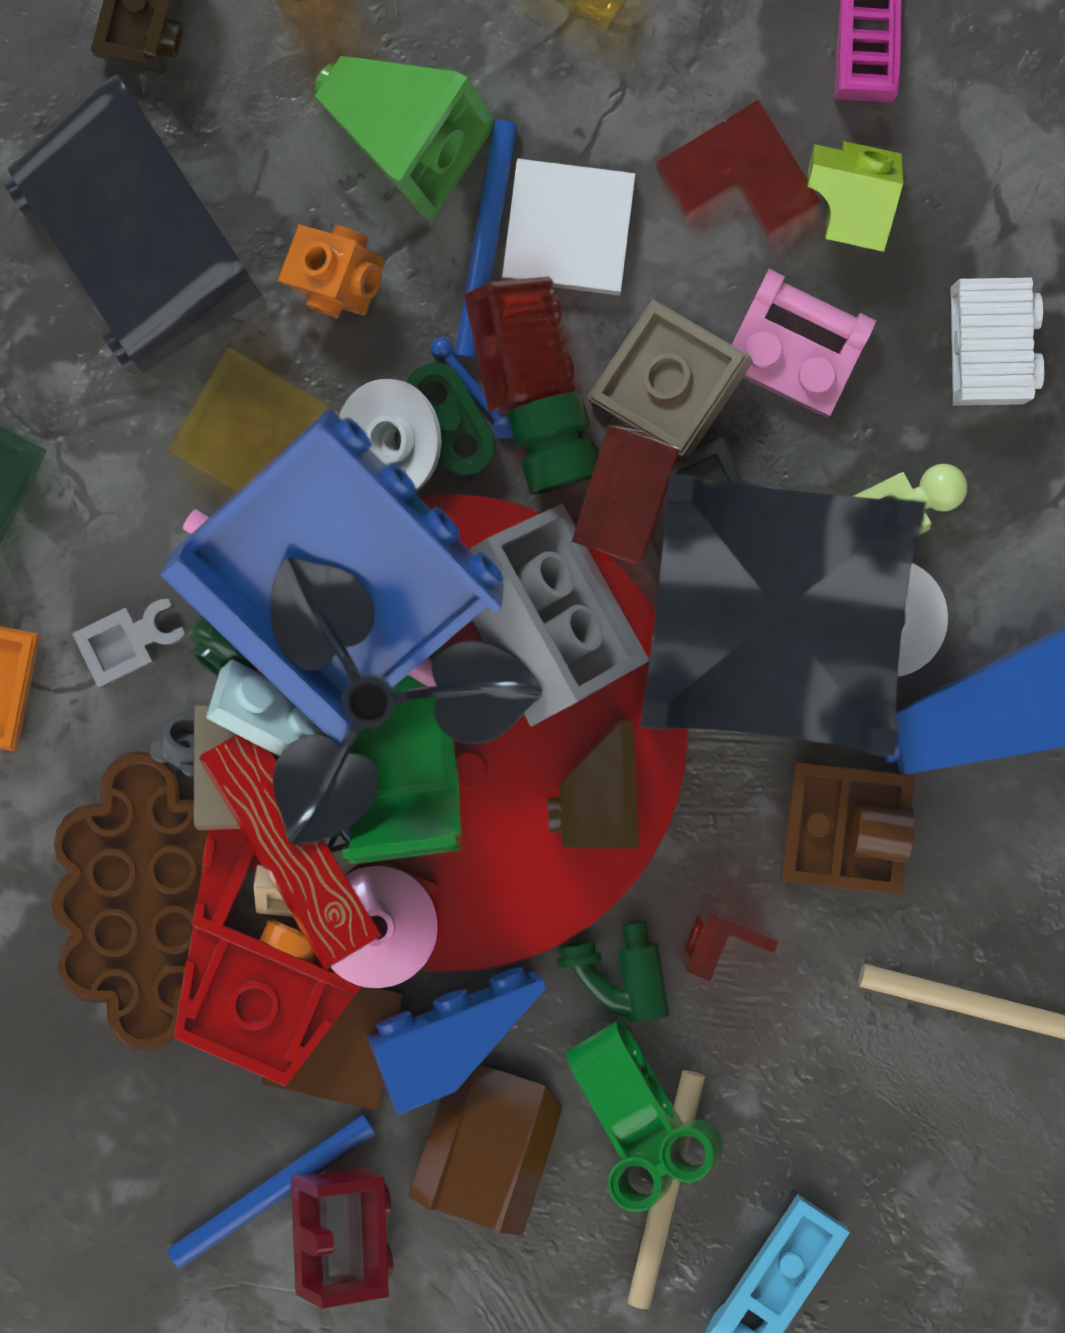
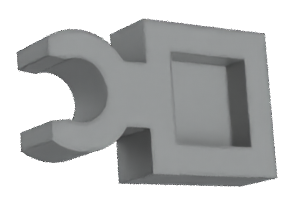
M160 599L151 603L145 610L143 619L137 622L131 609L126 607L72 633L98 688L113 683L156 662L149 649V645L154 643L172 645L186 638L189 634L186 627H180L170 633H164L158 626L160 614L175 606L173 600Z

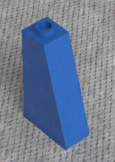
M1065 626L896 708V725L898 730L895 757L883 756L885 762H894L895 771L898 773L910 774L1065 747Z

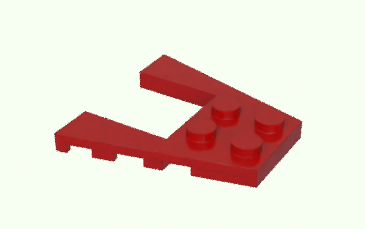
M241 829L209 830L208 837L206 838L202 863L203 870L198 900L195 905L192 923L193 931L188 960H186L174 1039L286 1086L362 986L345 980L334 971L325 970L320 965L288 954L257 938L225 925L256 854ZM384 861L381 866L398 869L413 877L423 886L430 898L438 887L435 883ZM371 916L372 921L381 934V937L378 939H381L387 934L388 924L381 916Z

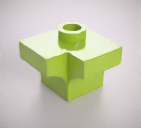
M843 141L841 150L814 144L808 166V187L821 193L829 204L826 215L825 239L884 252L903 187L902 154Z

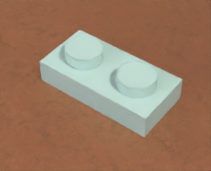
M233 659L220 670L206 716L207 719L278 756L281 755L282 751L291 742L312 734L327 736L265 676Z

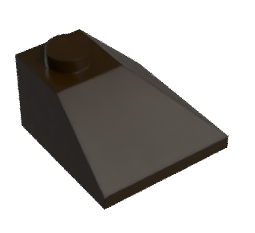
M615 720L558 783L559 797H547L549 833H561L562 847L639 848L633 722L629 720Z

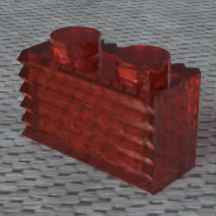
M549 276L488 282L464 294L488 411L490 413L508 409L512 410L537 400L575 391L576 386L572 383L574 364L568 351L564 348L566 339L561 335L563 327L560 325L562 318L561 303L555 295L556 292L551 288L553 280Z

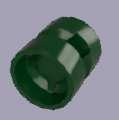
M576 391L551 396L525 404L507 413L516 446L528 449L529 452L521 463L530 495L558 490L604 474L595 442L583 438L582 433L589 427L590 421L581 392Z

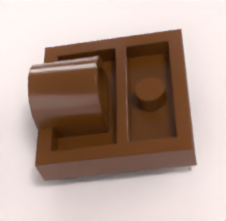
M793 761L780 880L783 882L902 895L905 863L910 858L914 839L915 817L911 807L915 776Z

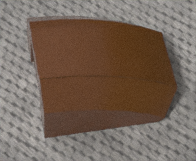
M479 1064L454 1093L440 1098L408 1197L430 1210L449 1214L493 1229L498 1233L523 1235L563 1107L545 1085Z

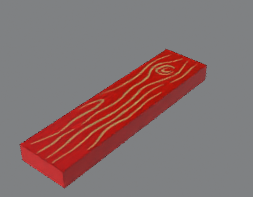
M235 735L201 754L199 761L324 969H329L381 937L380 932L325 841L294 845L288 841L283 819L274 795L273 775L277 762L271 752L239 735Z

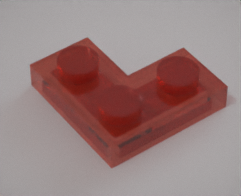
M759 100L662 158L656 163L655 167L686 217L737 187L767 237L811 211L821 202L814 189L808 187V179Z

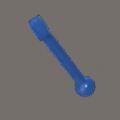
M445 337L434 339L430 346V353L436 360L444 361L461 376L471 395L494 422L493 431L495 435L500 439L514 437L508 415L503 416L455 357L451 341Z

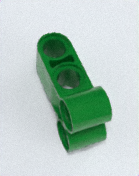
M621 1021L613 1022L566 1051V1058L574 1077L621 1158V1161L612 1168L608 1179V1189L611 1198L619 1207L630 1212L648 1210L668 1193L672 1185V1178L679 1182L687 1183L698 1181L719 1164L723 1155L724 1143L718 1130L704 1120L693 1119L682 1122L633 1035ZM682 1136H692L703 1144L706 1152L703 1164L691 1165L681 1157L679 1141ZM631 1166H641L652 1175L654 1187L651 1194H641L632 1188L628 1180V1171Z

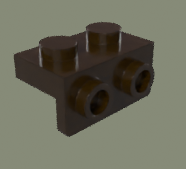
M103 0L91 52L95 57L164 74L168 57L176 58L181 47L184 25L183 22L178 21L183 0Z

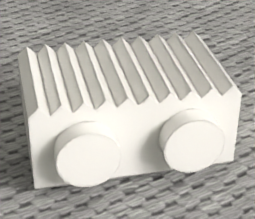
M1032 278L959 279L951 286L954 406L1025 404L1034 399L1035 389L1042 388L1044 382V359L1041 353H1034L1033 335L1034 330L1040 329L1042 325L1043 301L1040 293L1032 292Z

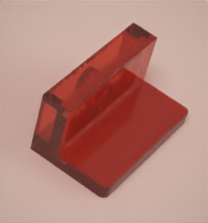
M609 425L571 542L633 564L641 563L644 560L668 487L669 473L672 474L679 454L678 449L675 446L646 437V432L632 427Z
M701 902L679 958L688 973L711 981L729 935L775 953L779 941L768 929Z

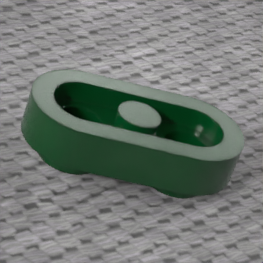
M428 363L418 367L412 372L406 383L416 387L426 398L428 389L434 384L444 385L448 392L447 399L443 404L438 406L432 405L438 417L441 430V450L438 461L445 469L457 475L472 476L481 473L491 464L495 456L496 440L463 379L455 370L445 364ZM471 435L476 439L477 450L472 456L463 458L456 451L457 441L462 436Z

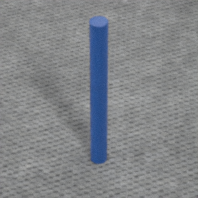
M494 121L455 349V356L459 358L478 360L518 126L510 121Z
M366 1114L361 1115L168 1248L167 1251L172 1262L179 1269L183 1268L291 1193V1175H318L376 1135L377 1130Z

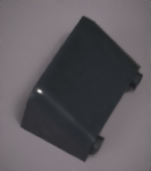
M118 74L95 88L7 168L13 179L4 185L6 190L24 215L32 211L35 212L111 330L102 336L121 365H125L132 360L145 373L263 296Z

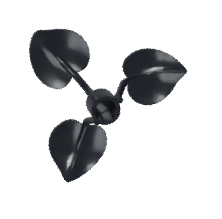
M293 557L286 558L278 569L271 591L270 616L276 642L290 661L306 670L319 669L330 662L335 654L337 655L347 678L351 682L344 692L343 708L347 717L352 721L340 747L327 736L312 734L291 742L279 756L274 768L273 787L288 841L294 845H301L328 839L348 829L365 815L376 797L378 770L371 759L361 754L350 753L362 728H373L385 723L391 716L395 705L427 698H437L434 705V716L439 727L456 741L466 744H481L497 739L506 733L525 711L541 697L542 689L539 683L519 660L507 652L483 642L466 641L448 646L434 658L432 672L437 686L394 692L393 687L385 678L376 674L361 675L346 649L363 642L371 631L374 619V606L367 588L355 576L340 568L311 563Z

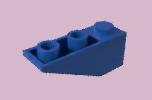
M513 968L493 976L489 980L491 987L471 995L465 989L457 990L437 998L433 1002L435 1007L433 1010L412 1017L411 1012H401L377 1023L378 1031L366 1037L389 1100L398 1115L454 1093L546 989L544 980L533 970L524 973L523 968Z

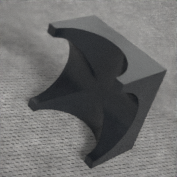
M669 473L658 596L640 727L661 730L672 728L709 729L771 735L833 744L861 750L869 754L895 757L898 739L896 692L902 625L911 565L918 535L923 527L926 501L800 492L720 482L695 476Z

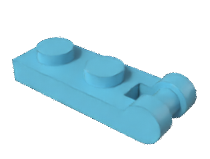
M797 1194L726 1302L719 1307L711 1318L705 1333H784L850 1234L848 1228ZM748 1309L764 1319L754 1331L740 1322Z

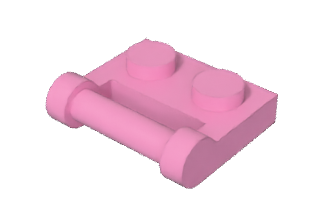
M768 269L732 343L734 347L750 355L753 360L752 365L743 378L818 415L828 418L875 326L876 320L862 313H859L857 317L852 316L784 283V275ZM773 303L845 338L846 340L839 354L766 319L765 317L771 304Z

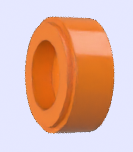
M276 918L268 920L260 940L288 954L316 963L318 957L300 927Z

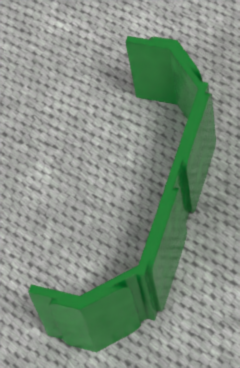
M443 645L432 653L428 659L434 661L436 655L443 650ZM407 675L393 687L394 692H400L427 686ZM437 698L397 704L385 723L373 728L363 727L350 753L364 755L374 762L378 770V789L376 797L365 815L350 826V849H342L343 859H348V864L463 850L461 794L455 741L439 727L435 720L434 705Z

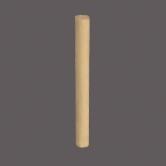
M863 964L858 981L859 987L1065 1040V1015L868 964Z
M682 1070L674 1108L683 1123L696 1118L705 1080L704 1075L688 1070ZM682 1136L679 1141V1152L684 1160H686L691 1136ZM672 1178V1185L668 1193L649 1208L627 1300L629 1305L636 1308L650 1309L680 1185V1182Z

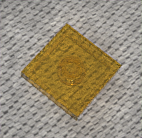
M228 347L168 451L232 489L239 491L329 408L332 411L333 409Z

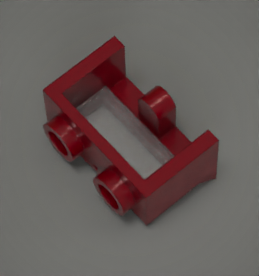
M365 1168L318 1175H291L295 1295L321 1309L389 1297L388 1277L393 1273L394 1261L391 1248L387 1243L386 1218L391 1211V1196L384 1182V1176Z

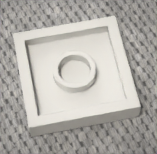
M517 159L502 281L620 296L635 173Z

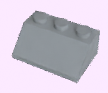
M563 503L493 535L470 549L474 555L478 552L484 553L495 563L502 573V583L504 585L502 608L494 614L486 607L472 619L484 643L493 645L519 660L532 673L542 689L541 697L524 713L530 726L571 706L650 661Z

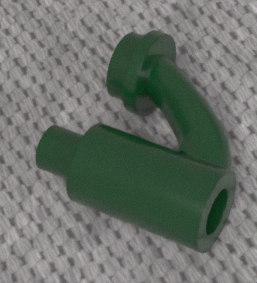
M646 921L622 924L625 947L617 949L623 984L622 989L611 984L593 965L602 961L601 952H596L595 941L575 942L559 947L561 957L557 959L558 967L570 968L588 993L606 1010L621 1017H628L630 1022L650 1021L669 1016L659 944L649 943Z

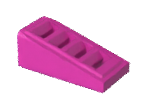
M840 0L834 99L894 102L899 94L901 0H887L886 9L854 7V0ZM854 20L884 21L885 31L853 29ZM853 42L884 44V53L853 51ZM852 64L883 66L882 75L852 73Z

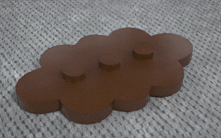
M139 750L125 753L110 763L102 776L100 803H90L76 807L65 815L56 829L55 852L57 860L67 874L61 879L53 892L51 907L55 920L69 934L61 947L58 961V969L63 984L71 994L83 1001L107 1003L109 1026L119 1042L131 1049L151 1051L163 1048L174 1040L186 960H188L193 931L192 923L195 905L198 900L203 870L204 850L209 830H198L194 826V800L179 799V786L176 774L168 762H157L151 757L150 752Z

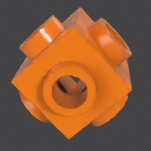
M299 224L277 281L306 297L305 305L322 314L339 318L343 309L365 316L371 299L380 288L381 272L386 260L367 248L368 237L357 231L335 225L331 234Z

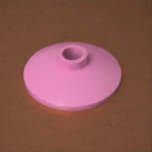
M370 866L346 874V878L369 916L378 915L383 917L388 924V931L383 938L373 941L331 968L345 980L368 988L390 987L406 981L424 966L435 946L438 923L435 907L430 896L413 877L391 867Z

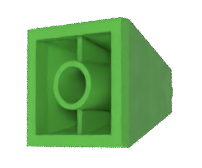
M340 56L335 64L329 63L321 70L314 86L315 97L330 116L420 215L430 222H433L494 126L495 120L469 79L456 71Z

